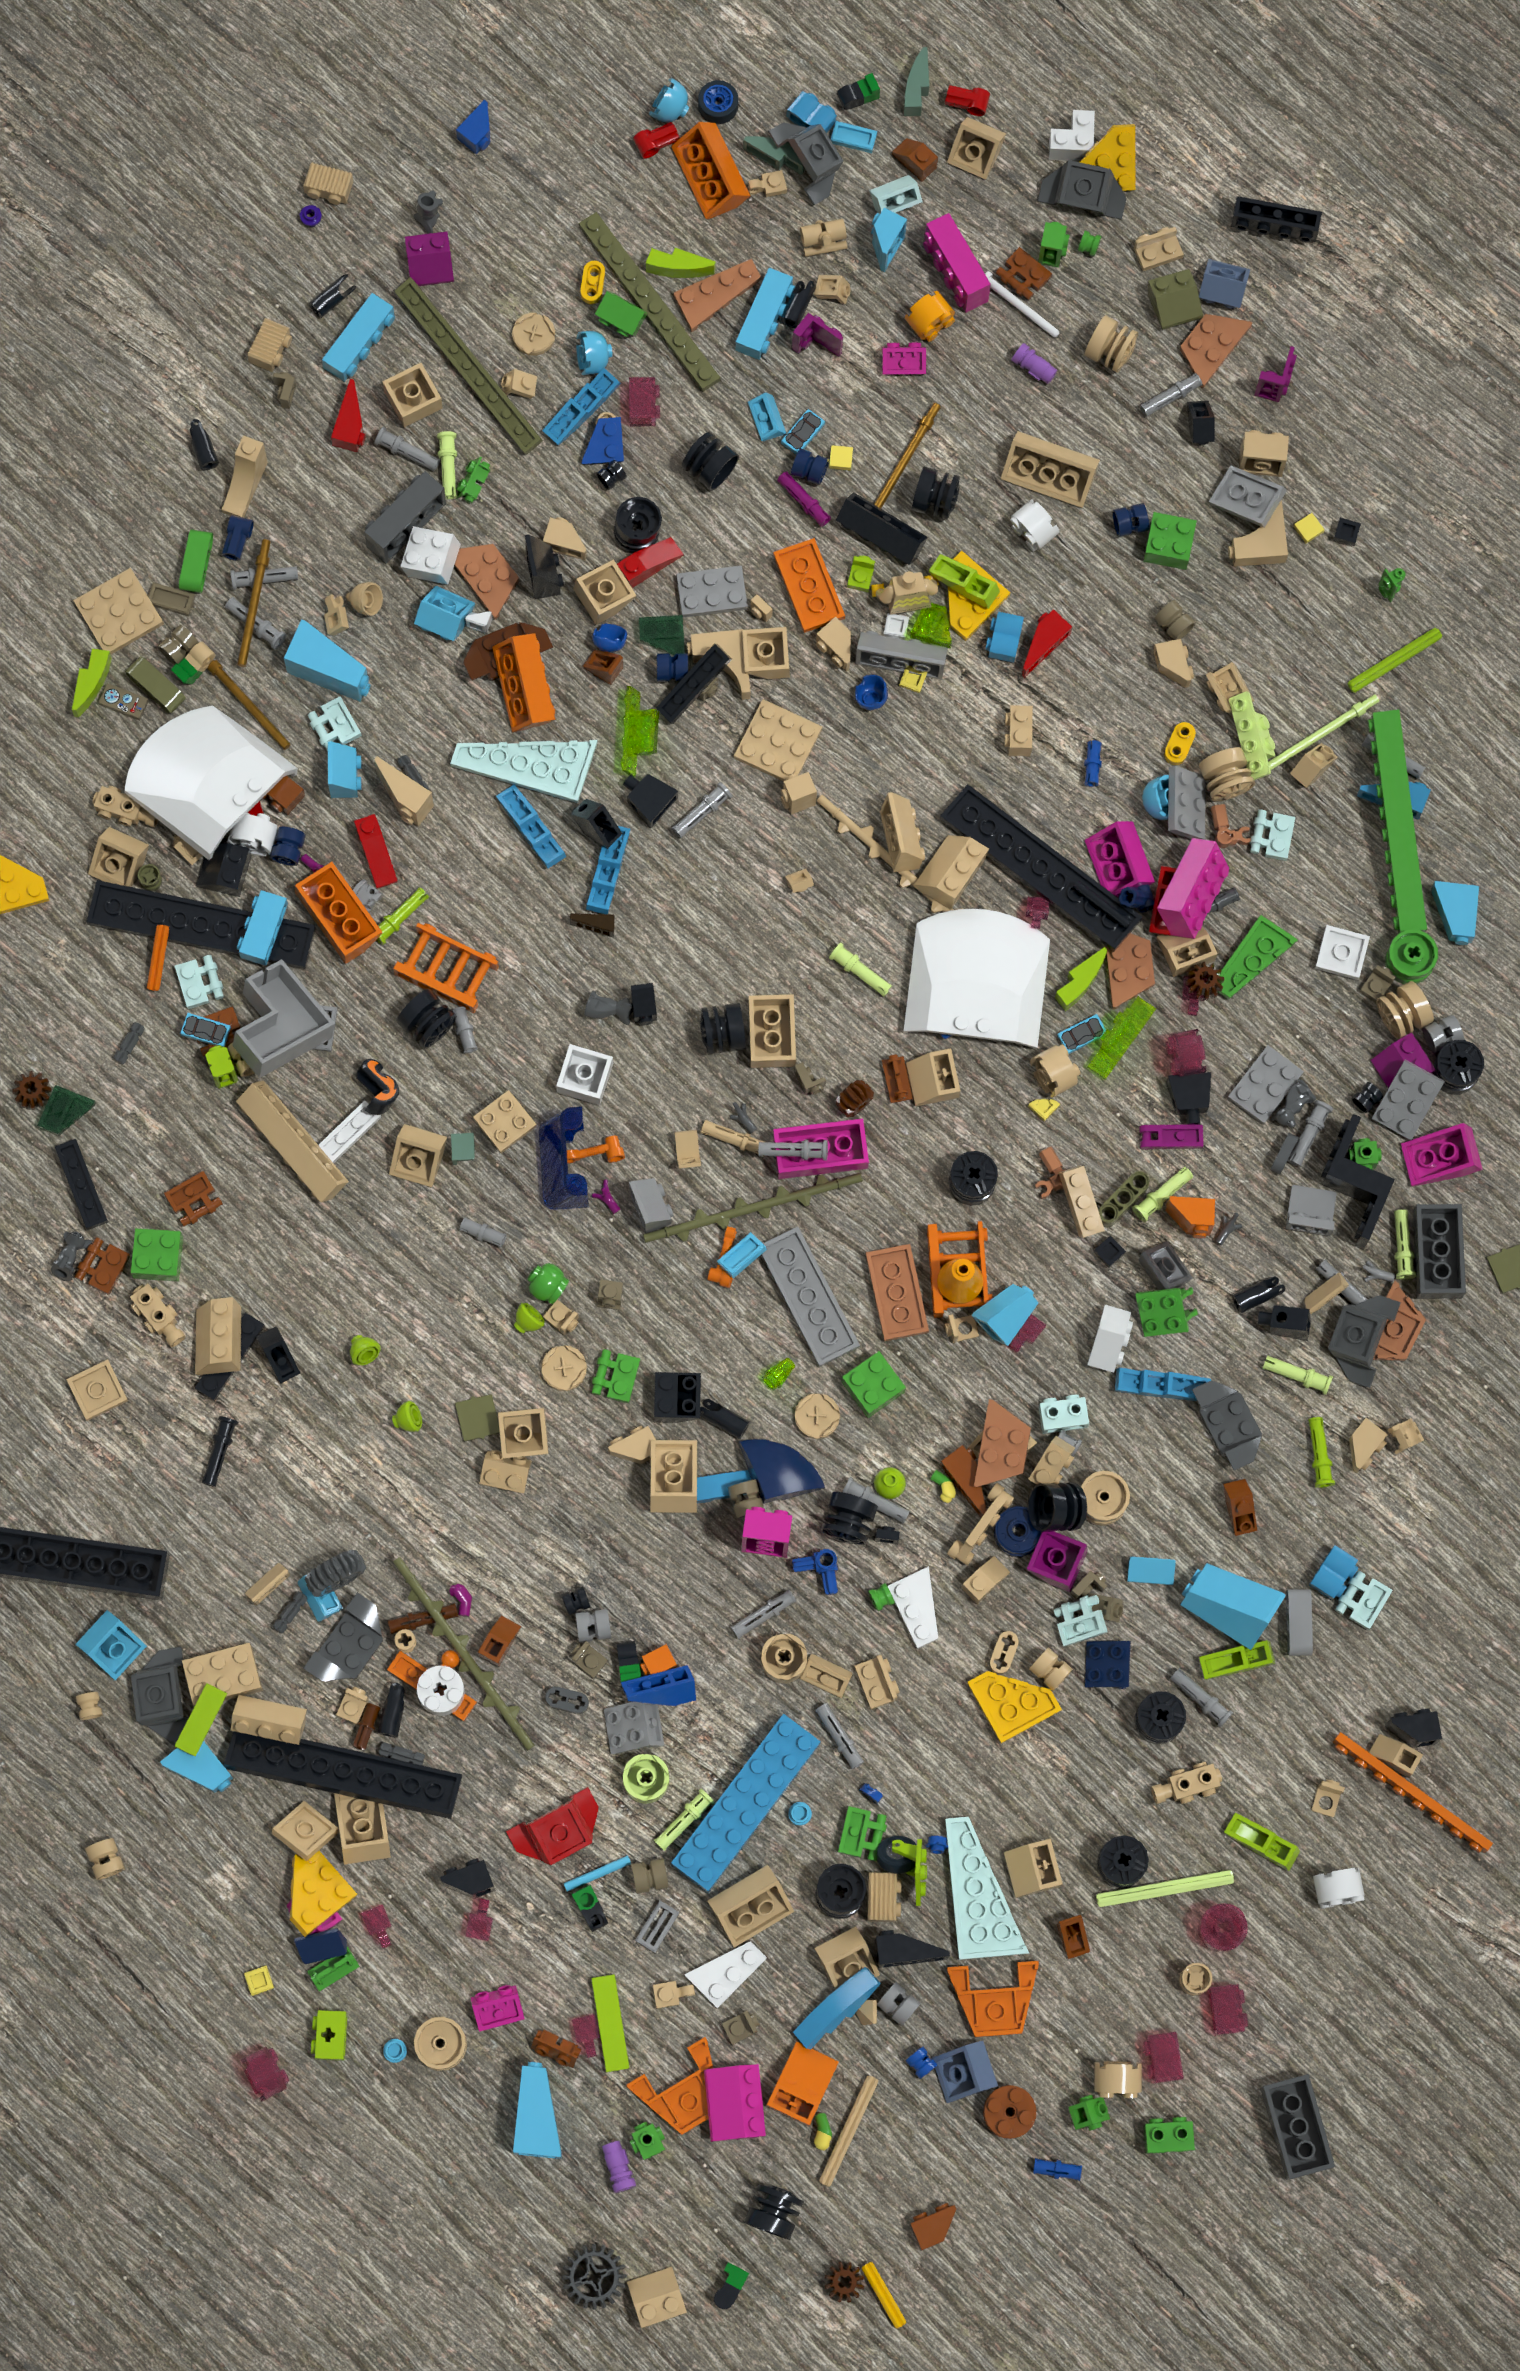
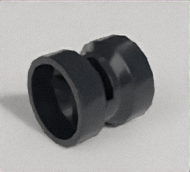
M616 460L611 461L606 469L596 472L599 481L607 490L612 489L616 482L627 478L624 469Z
M1367 1082L1362 1087V1091L1356 1092L1351 1099L1361 1111L1368 1113L1373 1108L1372 1105L1375 1102L1378 1103L1383 1098V1094L1374 1084Z
M583 1586L576 1588L574 1592L570 1593L567 1591L561 1594L568 1615L575 1614L579 1609L591 1608Z

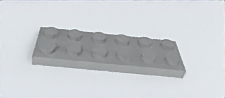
M797 1226L763 1243L767 1250L761 1256L818 1366L821 1367L859 1348L860 1344L799 1227Z

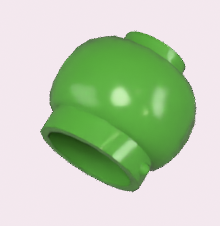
M546 1263L541 1267L537 1265L527 1278L530 1281L529 1291L531 1295L540 1301H548L551 1304L556 1302L569 1283V1280L564 1277L563 1271L551 1263Z

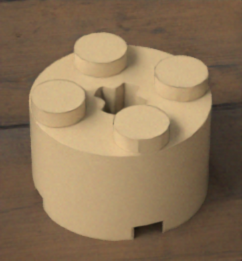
M1063 1044L1060 1046L1055 1045L1030 1060L1031 1066L1035 1065L1037 1070L1033 1072L1035 1079L1046 1094L1052 1093L1050 1096L1052 1098L1077 1085V1076L1081 1074L1078 1066L1075 1063L1072 1064L1068 1057L1069 1053Z
M792 1634L772 1636L764 1644L761 1653V1666L764 1673L771 1680L778 1683L788 1684L797 1680L803 1674L807 1665L808 1656L804 1643ZM788 1654L789 1662L784 1661L781 1663L779 1655L784 1656Z
M1104 2061V2066H1100L1099 2062H1094V2091L1099 2092V2096L1103 2098H1113L1114 2093H1122L1124 2098H1138V2093L1142 2092V2063L1136 2062V2067H1133L1131 2062Z

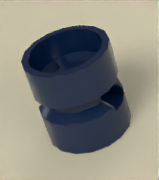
M800 448L795 457L791 475L801 479L806 476L809 482L820 485L825 476L829 459L820 455L813 457L812 452Z
M1144 503L1131 505L1130 509L1126 507L1113 509V523L1118 537L1131 535L1132 531L1136 533L1149 531V518Z
M657 653V682H669L671 679H674L675 682H680L688 673V653H676L674 657H671L669 653Z
M278 827L275 837L277 844L273 845L270 858L283 865L297 866L301 855L299 849L303 847L306 834L295 828Z

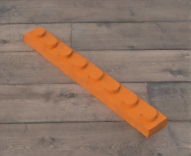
M1340 1732L1333 1740L1337 1751L1345 1756L1347 1754L1355 1758L1354 1762L1362 1769L1368 1768L1374 1772L1373 1776L1382 1783L1388 1782L1393 1786L1392 1790L1401 1797L1407 1796L1412 1800L1411 1804L1418 1810L1423 1811L1425 1809L1432 1814L1430 1818L1440 1825L1444 1823L1451 1828L1449 1831L1459 1839L1463 1837L1469 1841L1468 1845L1478 1853L1481 1851L1486 1853L1491 1848L1493 1842L1346 1735Z

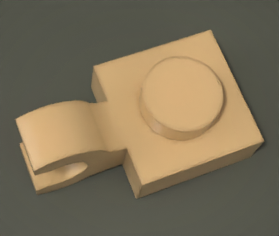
M782 170L761 174V180L753 179L748 181L750 195L765 192V196L770 197L787 193Z
M332 594L327 596L325 603L328 612L324 614L328 635L335 636L349 628L346 609L342 607L344 603L342 596L335 599Z
M676 1981L653 1985L657 2009L680 2005L679 1998L695 1995L693 1985L677 1988Z

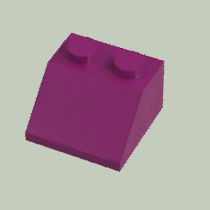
M448 231L405 237L409 274L418 286L454 282Z
M1412 1032L1392 1043L1370 1060L1387 1089H1389L1405 1059L1431 1074H1434L1436 1070Z
M1055 1531L1042 1532L1028 1564L1027 1571L1052 1586L1071 1592L1087 1555V1544Z

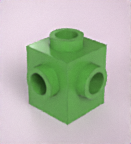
M1368 1138L1358 1139L1357 1142L1353 1143L1351 1149L1348 1150V1159L1373 1170L1378 1165V1161L1382 1159L1381 1148H1377V1141H1370ZM1363 1152H1369V1156H1365Z
M1093 2095L1085 2096L1079 2099V2104L1068 2107L1075 2130L1088 2127L1089 2131L1103 2127L1101 2122L1110 2119L1103 2097L1094 2099Z
M644 2122L634 2127L635 2132L632 2133L633 2139L630 2140V2144L635 2154L640 2152L644 2161L665 2151L661 2142L665 2137L660 2126L655 2128L653 2123L648 2125L647 2122ZM650 2136L652 2141L649 2144H645L643 2138Z

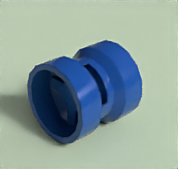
M921 2047L905 2060L910 2067L916 2070L915 2074L919 2079L923 2078L937 2066L934 2059H930L927 2056L928 2052L924 2047Z

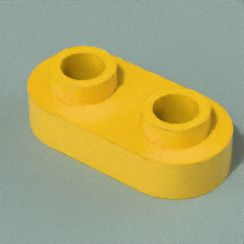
M590 261L584 266L580 291L582 300L587 304H595L602 298L605 267L599 261ZM592 272H597L598 275H597V276H592L591 273H592ZM589 292H594L595 295H594V296H589L588 293H589Z
M1182 722L1174 728L1164 753L1166 761L1171 765L1182 764L1188 755L1196 735L1195 728L1190 723ZM1181 731H1188V735H1182ZM1177 749L1180 751V754L1175 755L1172 751Z

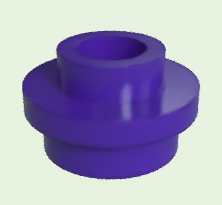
M314 205L305 206L300 212V219L306 226L313 227L321 221V211ZM314 213V216L308 217L307 214Z

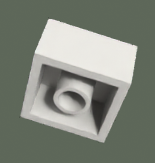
M413 526L400 567L408 577L449 584L461 544L454 534Z
M570 1044L556 1085L557 1093L600 1105L613 1066V1057Z

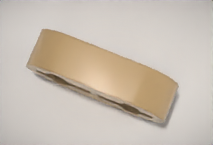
M1011 1631L1003 1632L999 1636L990 1659V1669L998 1675L1005 1674L1009 1670L1018 1647V1637ZM1010 1636L1014 1646L1010 1645L1007 1652L1003 1651L1005 1643L1002 1642V1639H1007ZM1002 1654L1005 1655L1003 1663L1006 1664V1667H1001L999 1670L996 1668L997 1664L994 1663V1660L998 1661Z

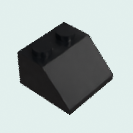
M220 843L210 860L204 857L196 886L240 897L251 860L250 848L231 843Z

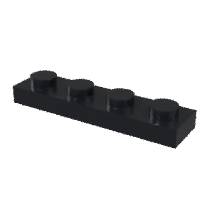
M714 643L656 709L670 723L674 724L729 664L732 658L718 644Z
M73 1139L55 1146L87 1231L108 1223L77 1140Z
M246 1312L241 1318V1361L257 1339L256 1336L265 1327L262 1322ZM235 1371L205 1374L196 1385L195 1390L215 1402Z

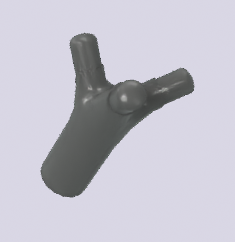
M734 1102L733 1106L738 1116L730 1115V1119L741 1122L750 1134L753 1133L757 1128L747 1115L746 1104L743 1103L742 1108H740L737 1102Z
M1234 1213L1229 1221H1227L1226 1216L1222 1218L1223 1228L1214 1240L1219 1245H1223L1231 1232L1242 1228V1224L1234 1225L1239 1216L1238 1213Z

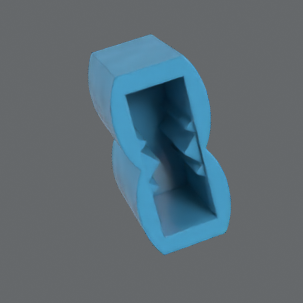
M804 91L800 93L787 109L786 114L787 118L798 126L809 127L821 124L826 133L835 124L837 118L832 107L820 104L814 94Z
M999 611L997 618L992 617L990 630L994 631L992 638L988 637L985 649L989 651V658L1014 663L1024 617Z
M1334 1545L1309 1586L1331 1600L1335 1596L1340 1598L1347 1587L1344 1585L1347 1577L1352 1579L1359 1568L1356 1566L1358 1560Z

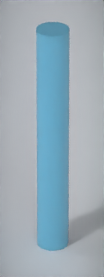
M627 1855L563 1884L568 1892L631 1864V1861Z

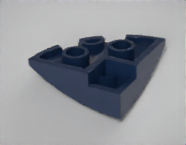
M750 1439L739 1442L751 1480L756 1479L759 1496L763 1504L779 1499L786 1500L825 1489L822 1478L814 1466L793 1448L766 1439Z

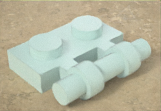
M341 697L322 705L323 715L318 717L315 711L307 715L311 721L310 726L313 730H316L320 737L321 745L327 751L328 742L338 739L341 744L345 745L362 736ZM328 722L333 729L330 733H327L323 726Z
M1258 810L1257 817L1254 818L1253 823L1255 829L1253 836H1251L1250 852L1259 854L1260 847L1266 848L1265 857L1287 861L1295 817L1273 813L1272 821L1266 819L1267 811ZM1263 829L1270 830L1268 839L1262 838Z
M212 955L203 957L205 965L202 967H198L196 959L175 965L187 1009L209 1003L207 994L214 993L216 1000L224 997L222 992L223 984L218 979L216 972L218 968L217 964L213 962ZM208 974L210 984L204 986L201 976Z
M1358 1571L1355 1577L1348 1582L1349 1587L1345 1594L1341 1595L1338 1599L1339 1604L1335 1611L1343 1615L1345 1610L1350 1608L1353 1612L1349 1619L1369 1630L1393 1590L1375 1579H1372L1369 1585L1364 1584L1362 1581L1366 1575ZM1357 1590L1363 1593L1358 1603L1352 1600Z
M1086 1595L1081 1597L1079 1601L1073 1603L1066 1602L1061 1604V1607L1054 1609L1055 1616L1057 1618L1064 1616L1065 1620L1057 1624L1063 1646H1069L1108 1633L1102 1611H1092V1606L1099 1604L1097 1595L1091 1597ZM1082 1609L1083 1615L1074 1618V1612Z

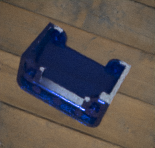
M582 1107L566 1108L544 1121L539 1127L543 1202L549 1209L589 1208L587 1181L580 1174H568L566 1143H573L575 1134L579 1131H584Z

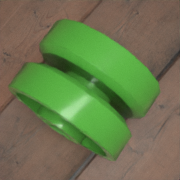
M1403 931L1392 940L1385 956V966L1393 972L1397 982L1402 984L1413 981L1416 984L1423 982L1431 974L1437 962V945L1434 939L1423 931Z

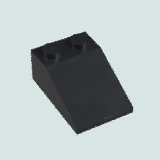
M529 534L525 535L526 558L534 599L561 595L560 587H564L562 574H557L556 567L560 566L558 553L553 554L552 546Z
M894 1930L881 1931L874 1940L878 1968L948 1960L950 1957V1951L900 1933L894 1934Z

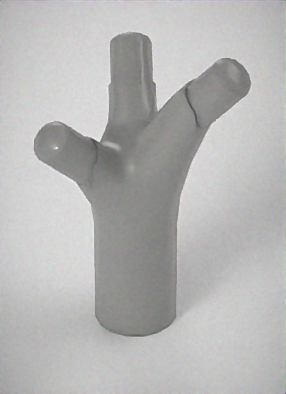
M1370 1261L1366 1262L1367 1265H1363V1269L1371 1273V1275L1364 1278L1365 1282L1372 1279L1393 1282L1394 1273L1381 1270Z

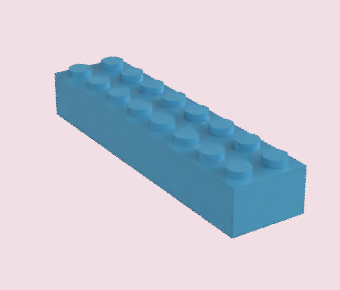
M783 1714L673 1859L671 1866L709 1894L820 1746L821 1741Z

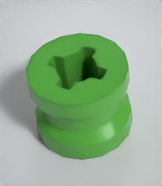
M1085 231L1078 251L1089 252L1091 256L1095 257L1102 236H1093L1090 232Z
M886 1583L881 1584L880 1588L876 1590L871 1589L868 1591L877 1611L882 1610L885 1605L891 1606L895 1604Z

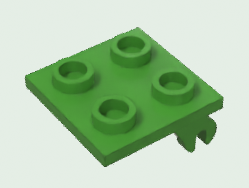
M1192 1287L1188 1290H1185V1288H1173L1135 1294L1144 1337L1189 1331L1188 1321L1198 1315V1311L1196 1308L1191 1312L1189 1309L1184 1311L1182 1301L1194 1293Z

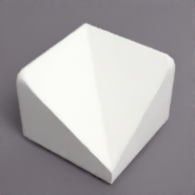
M492 612L469 613L465 618L466 626L487 633L493 619Z

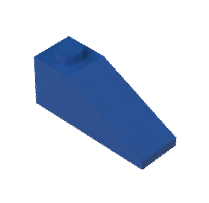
M688 1665L621 1682L628 1701L677 1706L696 1701L695 1680Z

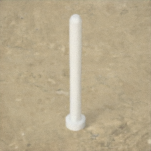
M987 271L985 273L991 283L990 288L1052 337H1058L1060 334L1058 329L994 280L991 272Z

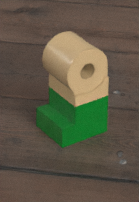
M203 641L199 642L171 670L183 683L193 684L215 658V653Z

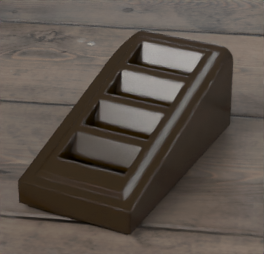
M571 913L570 924L614 937L615 915Z

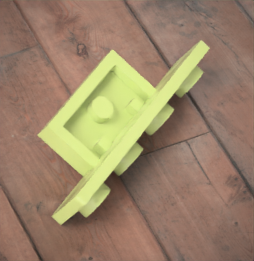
M1246 691L1229 698L1240 745L1247 760L1246 767L1251 770V777L1257 780L1271 774L1268 759L1275 757V743L1269 734L1270 724L1265 715L1255 712L1249 692Z

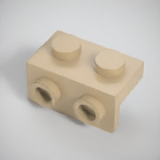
M1233 662L1215 673L1209 672L1206 674L1208 678L1207 685L1213 693H1216L1218 697L1217 704L1223 712L1232 714L1229 698L1246 691L1250 693Z
M487 1451L483 1461L479 1484L524 1493L532 1461L528 1460L525 1456L502 1459V1451Z

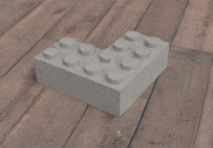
M282 959L266 967L265 973L261 970L245 979L243 995L261 1015V1018L235 1031L233 1047L258 1078L265 1076L332 1038L335 1027L334 1021Z

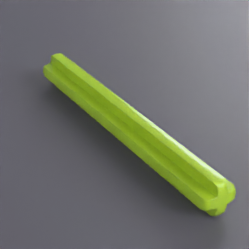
M1433 628L1350 680L1347 684L1350 691L1356 693L1442 638L1440 630Z

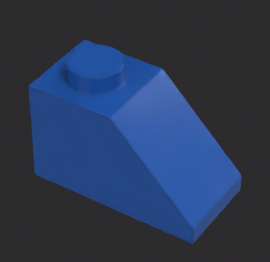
M483 100L456 129L457 140L475 154L481 149L485 150L490 144L488 102L486 100Z

